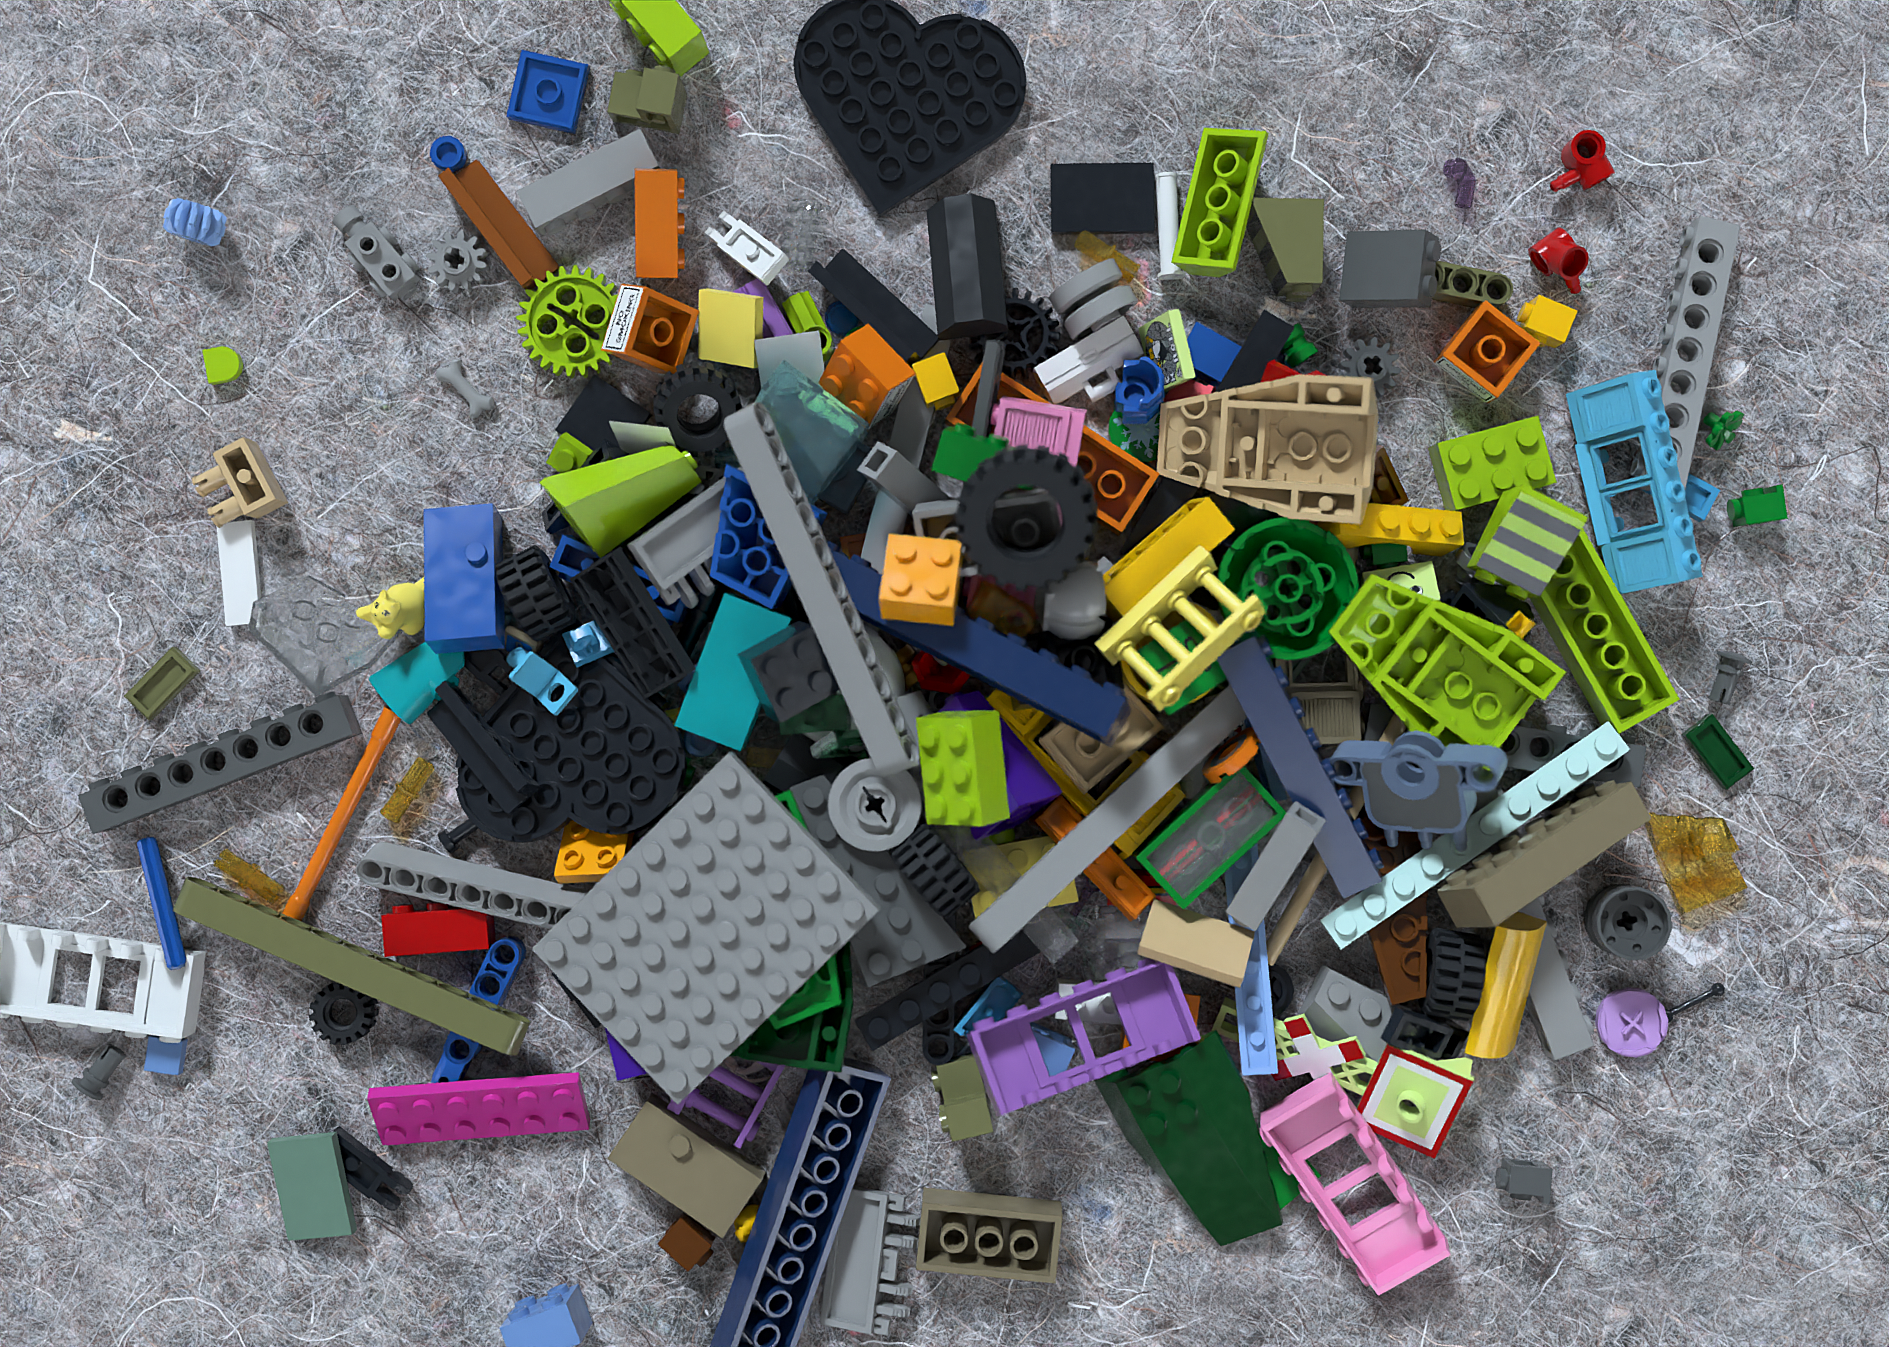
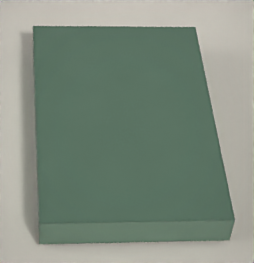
M337 1132L277 1137L268 1141L267 1145L288 1241L353 1235L357 1231Z

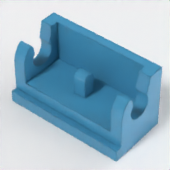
M999 976L986 984L954 1023V1031L960 1036L964 1035L967 1038L966 1035L975 1031L973 1024L989 1017H993L995 1023L1002 1021L1007 1015L1006 1011L1011 1010L1024 993L1005 977Z

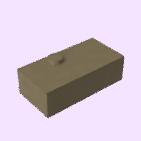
M652 1093L607 1159L723 1238L763 1180L766 1171L681 1112L678 1115L667 1109L669 1104Z
M923 1187L916 1270L1056 1283L1063 1218L1061 1201Z

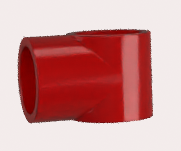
M1583 130L1565 144L1561 152V160L1569 171L1558 176L1556 180L1550 183L1552 191L1557 192L1560 189H1565L1578 181L1583 191L1616 173L1605 154L1606 144L1604 138L1598 132ZM1577 145L1585 146L1588 149L1589 158L1579 155Z
M1558 227L1528 249V254L1534 266L1543 275L1550 276L1553 273L1564 278L1570 292L1578 294L1581 291L1579 276L1588 265V252L1585 248L1576 244L1564 229Z

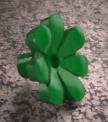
M1727 411L1720 418L1715 413L1709 412L1703 419V423L1712 429L1711 434L1705 440L1706 444L1715 451H1718L1723 446L1724 441L1727 444L1731 443L1736 436L1732 431L1741 426L1742 418L1745 414L1740 411H1735L1734 413Z

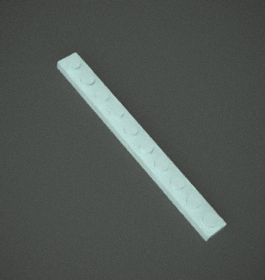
M1606 722L1470 816L1466 823L1468 841L1465 851L1460 852L1456 850L1452 833H1446L1434 841L1430 849L1421 850L1383 876L1382 882L1363 890L1319 922L1339 950L1343 949L1621 757L1630 748L1610 722Z

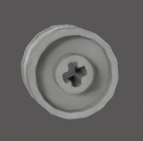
M1114 258L1107 259L1084 270L1062 284L1048 297L1057 314L1073 312L1064 323L1073 341L1084 338L1117 320L1138 303L1129 285L1113 288L1122 277V272Z

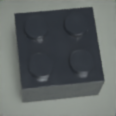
M797 621L737 654L767 717L779 723L786 721L841 690L813 626L804 622Z

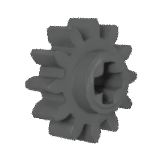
M1376 337L1371 338L1367 346H1365V342L1362 339H1358L1355 342L1356 351L1352 348H1346L1343 351L1344 356L1349 361L1340 362L1338 368L1347 370L1343 377L1373 378L1375 395L1380 398L1385 392L1383 385L1388 389L1396 386L1395 381L1390 376H1396L1401 373L1402 370L1399 367L1392 366V363L1400 356L1399 354H1392L1390 356L1387 354L1391 344L1389 342L1379 348L1377 347L1378 341ZM1368 362L1375 365L1373 373L1370 375L1365 373Z

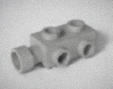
M355 205L342 209L334 217L333 223L342 234L347 233L350 237L344 242L351 251L347 255L349 260L360 272L364 269L369 272L374 278L369 283L382 298L388 295L394 301L399 297L404 301L413 296L418 290L416 283L421 280L415 273L420 269L418 264L407 252L402 256L394 247L398 240L385 225L379 229L372 221L365 224L363 222L364 216ZM373 240V248L365 251L363 247ZM392 266L395 267L396 274L391 278L386 277L385 272L390 270Z

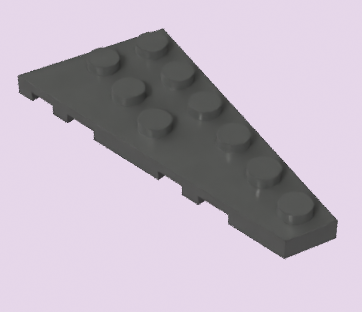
M824 775L789 788L794 794L809 833L881 907L849 939L867 987L966 947L946 921L932 909L913 887L886 850H861L847 843L837 833L831 822L828 810V798L832 785Z

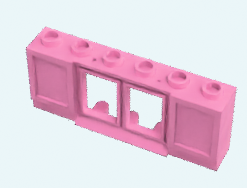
M1003 396L999 404H993L990 424L996 425L995 435L1008 438L1010 440L1009 445L1016 447L1017 445L1028 444V448L1038 449L1039 445L1049 447V452L1056 455L1059 452L1069 457L1068 462L1075 466L1077 465L1080 452L1081 436L1087 410ZM989 574L986 578L982 575L965 577L962 596L968 597L967 608L1034 620L1038 619L1034 609L1036 586H1027L1026 591H1015L1016 585L1006 583L1005 588L994 584L996 578Z
M1332 1072L1317 1078L1260 1112L1261 1128H1259V1133L1268 1147H1275L1280 1154L1278 1160L1284 1171L1288 1175L1294 1174L1300 1183L1298 1184V1189L1307 1203H1314L1319 1210L1317 1216L1323 1227L1327 1231L1333 1230L1338 1238L1336 1240L1337 1245L1346 1259L1351 1257L1358 1266L1356 1267V1272L1360 1280L1366 1287L1371 1285L1378 1296L1451 1255L1447 1238ZM1351 1133L1370 1162L1324 1188L1305 1159ZM1379 1173L1397 1201L1351 1226L1333 1201V1198L1372 1175Z

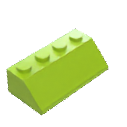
M1221 128L1203 129L1171 263L1189 275L1220 278L1236 270L1269 135L1268 132Z

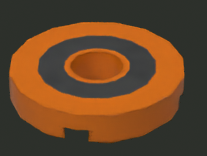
M1248 727L1234 735L1205 763L1201 772L1211 784L1222 782L1219 776L1224 773L1228 776L1234 775L1256 755L1259 749L1256 743L1261 744L1253 727Z

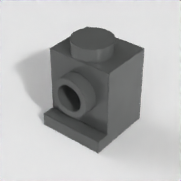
M1502 1158L1501 1168H1497L1495 1174L1496 1188L1510 1193V1197L1514 1199L1531 1200L1532 1196H1534L1543 1204H1550L1553 1169L1541 1161Z

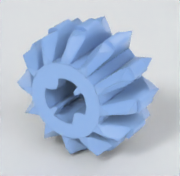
M180 198L170 200L163 217L165 219L163 228L167 232L202 245H219L226 230L227 217L219 212V210Z

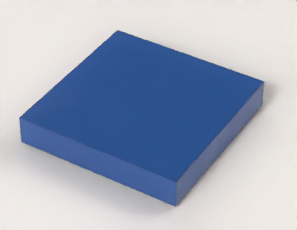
M521 50L506 117L517 122L576 134L590 72L589 65Z

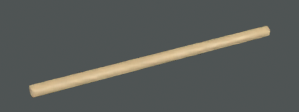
M1395 713L1379 740L1388 741L1392 746L1407 728ZM1356 785L1353 786L1349 793L1353 807L1349 810L1354 820L1365 803L1362 786ZM1318 851L1266 942L1268 964L1274 966L1327 871V867Z

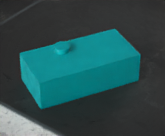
M724 593L674 726L738 751L745 749L762 705L737 654L792 625L795 617L770 609L733 593Z

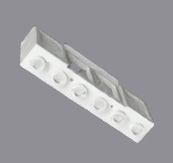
M1 922L0 1018H8L11 1014L22 1016L21 1021L28 1023H42L45 1019L56 1021V1026L63 1028H76L80 1024L91 1026L90 1031L97 1033H111L112 1029L125 1031L124 1035L127 1037L145 1038L149 1034L159 1036V1041L179 1043L181 1039L194 1034L196 1031L206 952L184 949L186 955L185 967L169 970L166 965L162 945ZM59 949L93 954L85 1007L51 1002ZM106 956L141 961L133 1014L99 1009Z

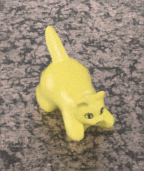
M424 577L414 584L409 582L391 586L387 591L382 590L373 603L358 608L356 615L374 624L378 629V635L384 639H391L399 629H402L408 635L417 634L425 624Z

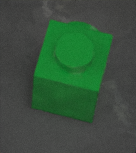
M1377 543L1359 546L1361 559H1366L1367 567L1377 566V570L1398 567L1399 563L1408 561L1406 545Z

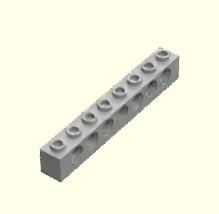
M1701 215L1689 226L1686 225L1680 235L1679 245L1683 246L1681 258L1677 259L1673 268L1672 277L1676 279L1674 290L1668 295L1665 310L1669 311L1667 323H1664L1659 334L1658 342L1662 344L1660 356L1656 357L1652 370H1656L1657 378L1661 384V396L1665 413L1674 421V428L1669 427L1673 448L1677 454V466L1681 483L1685 489L1741 226ZM1698 252L1706 255L1708 263L1700 259ZM1692 284L1699 287L1702 296L1694 293ZM1685 317H1689L1694 322L1695 329L1690 328L1686 324ZM1678 349L1683 350L1687 354L1688 362L1679 357ZM1671 382L1679 385L1681 395L1676 394L1672 390ZM1641 446L1639 455L1635 456L1631 465V475H1634V478L1647 474ZM1650 485L1640 487L1639 489L1649 491L1651 490Z

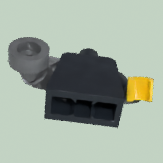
M1465 542L1455 554V560L1458 564L1455 580L1459 584L1460 590L1449 606L1506 628L1528 643L1531 628L1535 625L1531 606L1527 602L1520 601L1518 598L1506 593L1507 588L1501 584H1487L1475 578L1476 572L1467 568V565L1477 545Z

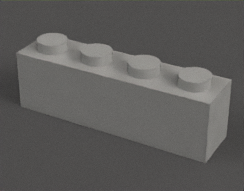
M638 129L517 190V193L537 231L541 235L546 233L554 235L564 230L566 223L576 218L583 220L594 215L597 212V207L607 202L615 204L628 196L627 192L635 189L634 168H661L641 129Z

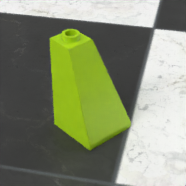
M672 444L546 477L539 483L575 533L602 558L702 481L694 471L698 468V465L689 452L685 450L681 453Z

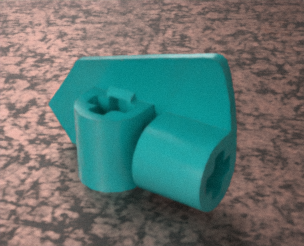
M424 642L371 675L369 681L391 710L404 722L411 725L433 703L434 699H442L434 689L444 680L456 686L459 685L460 679L455 674L465 665L464 652L435 654L428 644Z

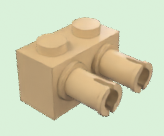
M245 437L212 453L218 465L191 478L193 485H199L195 489L202 497L229 484L234 496L207 509L209 516H215L211 520L218 528L243 514L259 519L288 503L258 443Z

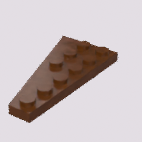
M1364 803L1356 819L1361 818L1369 837L1365 841L1369 849L1376 848L1384 863V867L1380 869L1382 878L1423 850L1418 838V832L1398 831V845L1389 847L1384 837L1383 828L1378 827L1368 818ZM1428 890L1367 931L1389 1006L1426 996V930L1428 921L1426 908Z

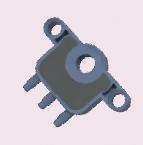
M1411 731L1402 734L1396 739L1393 746L1388 741L1347 740L1339 744L1330 758L1338 776L1333 779L1334 782L1342 785L1362 786L1368 818L1375 825L1383 828L1384 837L1389 847L1398 845V831L1418 832V838L1423 849H1430L1432 847V833H1452L1456 850L1460 852L1467 849L1466 823L1476 806V791L1484 792L1494 789L1507 767L1508 761L1505 753L1496 746L1448 744L1445 747L1438 738L1421 731ZM1410 762L1419 765L1421 769L1414 767Z

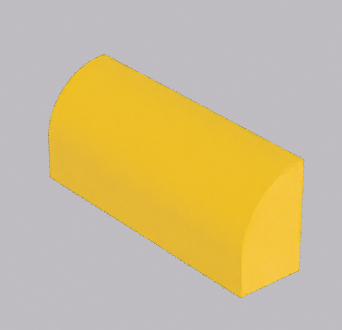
M1517 911L1496 926L1486 964L1483 992L1478 1008L1473 1016L1465 1049L1466 1054L1496 1059L1507 1056L1515 1047L1547 921Z

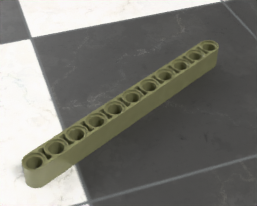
M187 876L173 907V911L183 917L507 1055H518L531 1023L528 1018L203 879Z

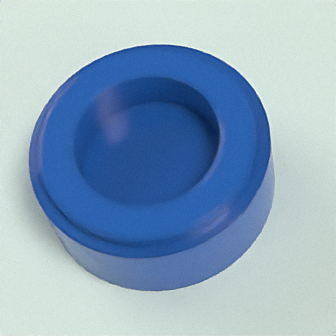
M442 136L433 142L430 149V157L432 162L441 171L450 168L452 172H457L465 165L467 152L457 138Z

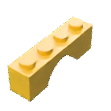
M1368 503L1362 524L1318 521V526L1335 535L1345 548L1377 543H1395L1411 547V554L1443 556L1464 545L1462 512Z

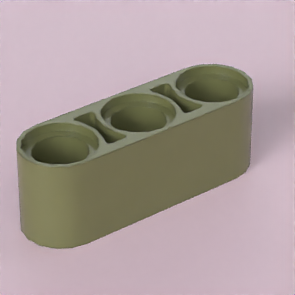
M1442 261L1436 262L1435 277L1437 280V290L1432 300L1476 308L1486 300L1495 308H1499L1512 296L1513 284L1506 275ZM1453 278H1459L1465 282V293H1460L1454 289ZM1487 285H1493L1499 290V300H1494L1488 296Z

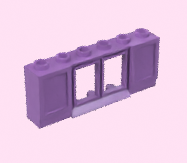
M1147 958L1137 962L1139 969L1126 973L1124 967L1105 974L1107 981L1095 986L1092 979L1073 986L1074 993L1061 998L1059 992L1039 999L1041 1006L1031 1010L1027 1009L1026 1004L1006 1011L1008 1018L995 1023L993 1017H989L974 1023L975 1031L968 1033L966 1036L996 1116L1007 1114L1013 1110L1201 1039L1173 966ZM1110 992L1130 1046L1096 1059L1075 1005ZM1064 1010L1085 1064L1050 1077L1030 1022Z

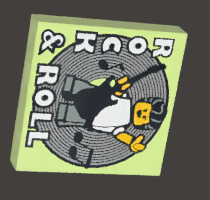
M1179 309L1169 310L1138 328L1145 357H1149L1162 369L1164 393L1195 378L1196 375Z

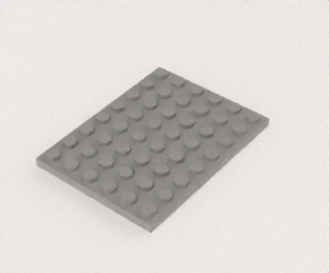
M729 752L532 950L678 1105L864 926L881 907L733 752Z

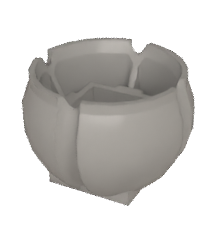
M1083 560V564L1077 571L1072 570L1068 573L1066 580L1059 584L1052 581L1049 583L1048 588L1036 589L1034 609L1043 631L1049 630L1054 635L1068 640H1082L1101 633L1104 622L1099 619V615L1105 614L1106 598L1102 571H1095L1099 568L1098 563Z

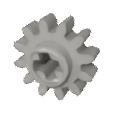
M460 230L457 234V239H454L446 231L444 234L445 243L442 244L437 240L432 241L438 251L437 253L426 254V257L435 263L427 271L433 276H438L436 284L441 288L448 284L449 290L456 294L459 290V285H462L468 292H472L470 282L475 280L477 283L483 284L484 281L479 272L490 270V267L481 261L489 253L484 248L477 249L481 242L477 237L474 236L468 241L467 234ZM459 256L464 259V264H458L457 269L452 263L454 259L459 261Z

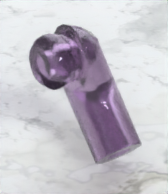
M1459 157L1455 160L1448 159L1444 163L1443 173L1447 178L1454 177L1458 184L1454 205L1458 208L1470 209L1472 208L1476 177L1466 160Z

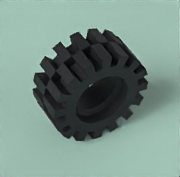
M338 982L322 988V991L313 997L316 1000L310 1004L309 1009H312L313 1013L309 1015V1021L314 1020L315 1026L312 1027L313 1031L319 1030L322 1033L319 1038L323 1041L329 1039V1044L333 1045L338 1043L347 1045L367 1035L370 1032V1028L375 1026L376 1020L374 1018L379 1013V1009H375L374 1006L378 1003L377 999H372L370 996ZM339 999L351 1001L356 1008L355 1020L349 1025L337 1023L332 1016L333 1004Z

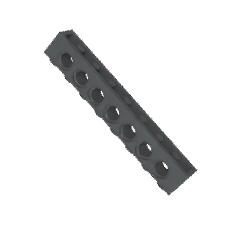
M335 691L322 694L314 698L316 702L314 705L306 708L303 707V704L288 707L282 710L284 716L271 720V717L267 716L250 722L251 729L239 733L238 728L223 732L217 735L219 741L207 745L206 741H201L185 747L187 753L175 757L173 753L154 759V766L143 770L141 766H136L120 772L121 779L110 782L109 778H105L89 784V791L79 794L78 798L92 834L113 830L362 734L348 695L336 696ZM316 714L323 720V727L318 733L314 732L311 728V720ZM283 727H286L291 734L287 745H283L279 740V732ZM251 739L258 745V752L253 758L247 753V744ZM218 752H221L226 760L225 766L221 770L216 767L214 762ZM187 764L193 770V777L190 782H187L182 775L183 768ZM154 777L159 780L161 785L160 791L157 794H154L150 788L151 780ZM122 789L128 795V802L124 807L118 800L119 792Z
M1375 697L1374 703H1364L1362 716L1364 718L1365 731L1364 735L1361 736V741H1379L1395 713L1383 698ZM1520 720L1509 734L1508 745L1502 751L1508 760L1507 767L1537 771L1562 754L1567 744L1572 743L1575 745L1593 731L1580 729L1579 736L1566 734L1567 727L1546 724L1545 730L1532 728V721ZM1406 728V730L1404 731V733L1410 732L1409 729ZM1620 735L1630 750L1588 780L1601 782L1614 780L1616 784L1632 782L1634 787L1640 788L1647 746L1635 745L1636 738ZM1537 737L1542 742V750L1538 755L1533 756L1529 750V744Z

